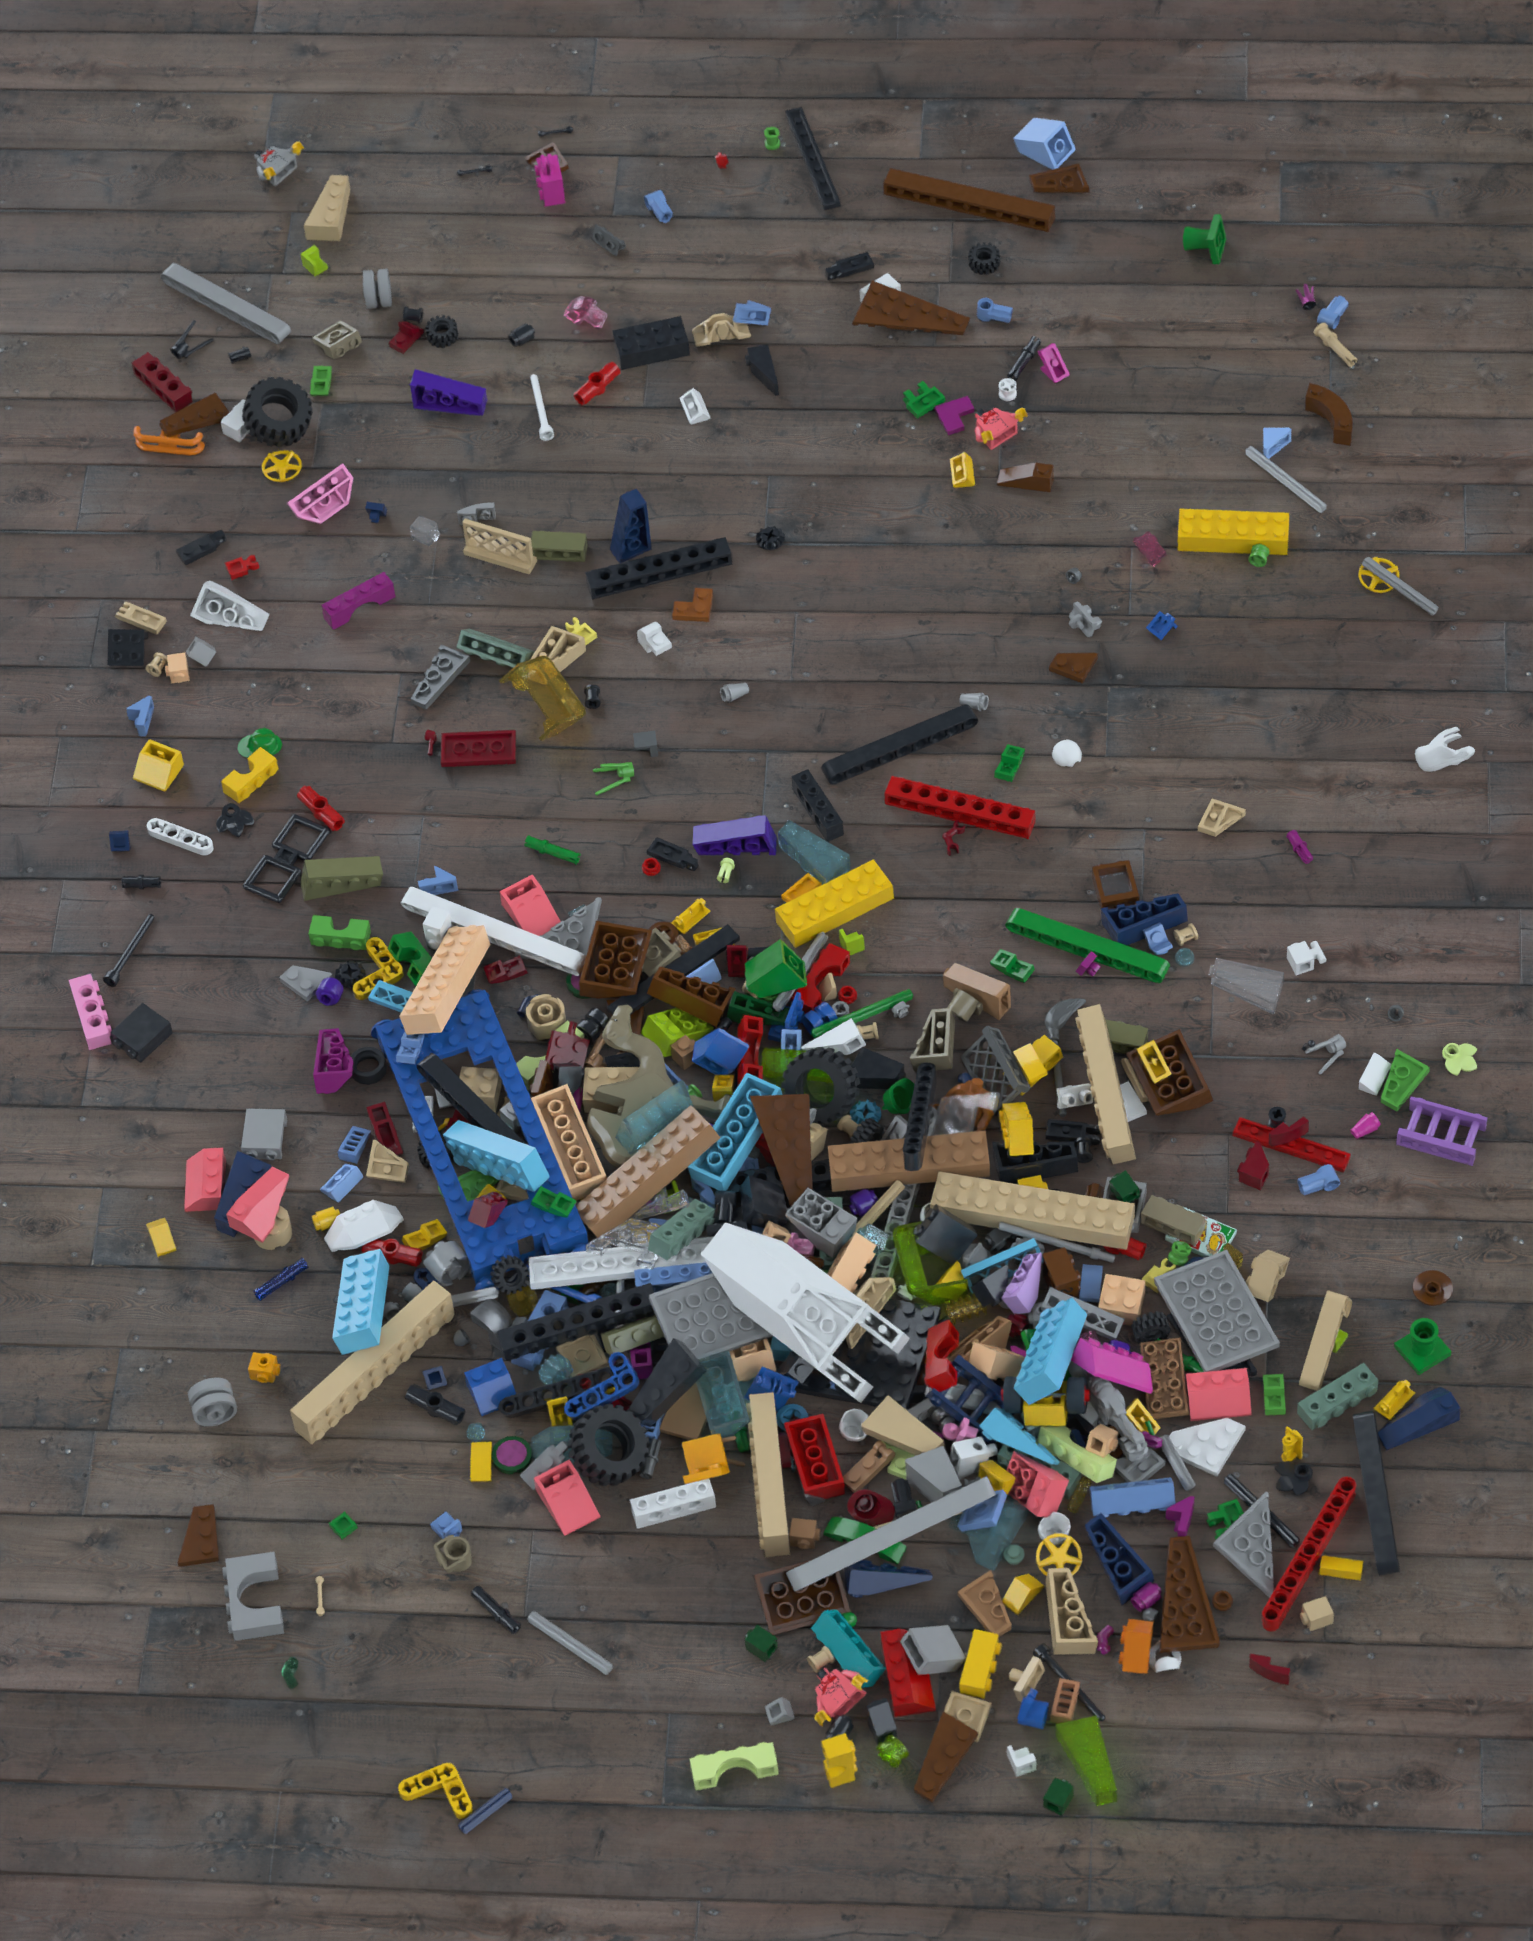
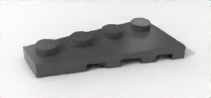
M441 644L438 655L434 656L432 660L433 664L424 674V680L419 683L411 697L412 704L427 710L470 663V657Z

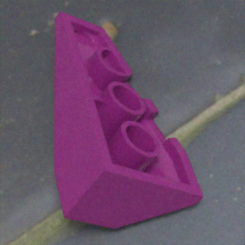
M339 1028L319 1030L313 1072L317 1094H329L337 1092L353 1073V1059L350 1057L349 1050L344 1044Z

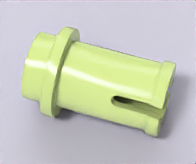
M724 858L720 862L721 868L717 880L721 882L724 876L723 883H728L735 864L732 859Z

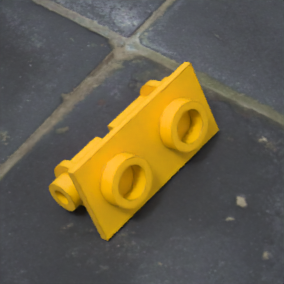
M703 898L696 899L690 907L679 916H676L671 923L678 931L685 934L711 911L704 906L706 902Z
M1407 1380L1398 1382L1374 1407V1410L1388 1420H1391L1415 1394L1410 1389V1382Z
M1286 1426L1285 1436L1282 1439L1284 1452L1281 1458L1284 1462L1293 1461L1295 1457L1301 1460L1303 1437L1298 1431Z

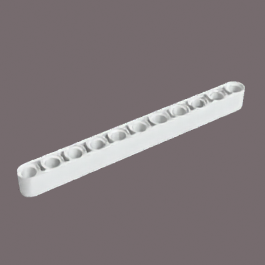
M409 887L400 903L405 909L427 917L432 907L450 912L452 927L484 925L490 943L520 954L523 952L527 954L524 955L526 957L575 976H579L583 970L586 956L579 951L415 887Z

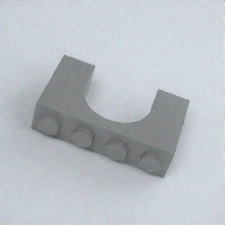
M275 1552L225 1559L226 1567L222 1569L224 1580L227 1579L228 1585H224L225 1596L229 1597V1603H226L227 1615H231V1621H228L229 1634L233 1633L235 1641L284 1634L280 1606L252 1609L240 1602V1596L248 1586L258 1582L279 1580Z

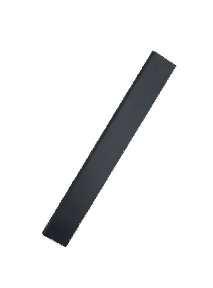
M802 107L786 110L785 115L823 209L828 210L840 207L841 202Z
M727 924L664 968L684 973L686 977L725 951L727 945H733L738 942L740 936ZM654 975L638 985L635 995L622 996L608 1005L607 1010L613 1016L616 1008L620 1005H630L633 1009L632 1013L653 1000L655 997L647 994Z

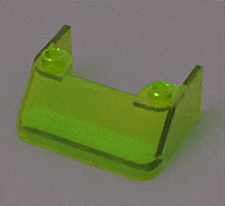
M923 1221L897 1226L893 1230V1242L907 1291L911 1295L932 1305L966 1300L968 1292L967 1279L932 1286L927 1285L920 1256L927 1255L930 1251L918 1244L913 1235L916 1226Z

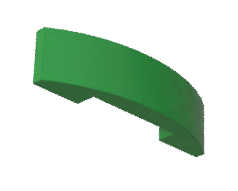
M832 1517L823 1535L839 1542L843 1540L850 1542L876 1528L855 1520ZM897 1542L877 1553H879V1558L898 1565L907 1547L901 1542Z

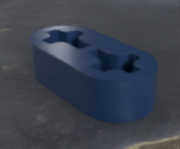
M419 1268L413 1274L415 1284L422 1290L433 1281L442 1286L427 1268ZM419 1277H426L427 1282H425L422 1278Z

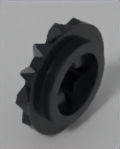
M767 525L765 529L760 528V532L756 533L757 545L765 550L778 549L785 541L784 533L781 528L777 529L776 526L769 528ZM772 534L773 537H771L768 541L767 537H769Z
M347 961L346 964H340L339 968L336 969L335 979L340 981L343 987L353 988L356 982L365 978L366 972L362 964H357L356 961L353 963ZM348 970L352 971V978L348 975Z

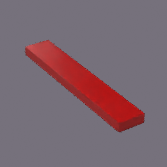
M1239 1117L1233 1130L1232 1136L1252 1143L1258 1141L1261 1146L1321 1166L1329 1164L1333 1166L1334 1170L1344 1173L1351 1158L1350 1153L1302 1137L1285 1144L1270 1146L1269 1132L1275 1128Z

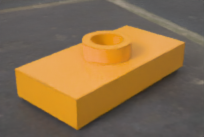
M807 873L785 891L781 898L787 903L821 886L822 883Z

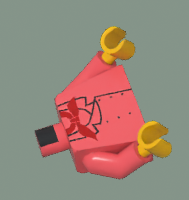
M993 408L986 413L983 409H979L975 414L977 418L975 428L976 441L983 442L990 450L996 448L1017 434V421L1022 422L1023 417L1028 416L1025 409L1020 408L1015 413L1001 411L997 408Z
M827 1668L820 1670L817 1677L821 1683L815 1689L818 1695L816 1698L818 1713H816L814 1719L822 1727L825 1720H831L828 1714L834 1719L837 1715H845L867 1694L861 1686L864 1682L867 1683L868 1680L859 1673L849 1670L840 1672L835 1669L831 1673Z

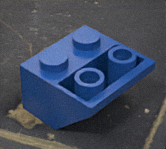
M718 1028L695 1042L692 1062L715 1075H728L736 1069L747 1052L749 1045L725 1030Z

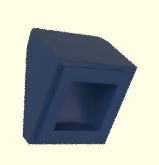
M442 1366L422 1371L428 1391L447 1385Z

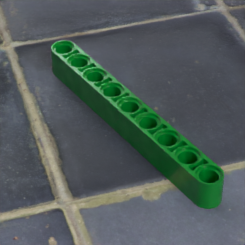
M1021 908L1013 909L1005 924L1010 932L1086 958L1092 951L1097 955L1094 960L1095 962L1155 983H1161L1170 968V963L1161 957Z

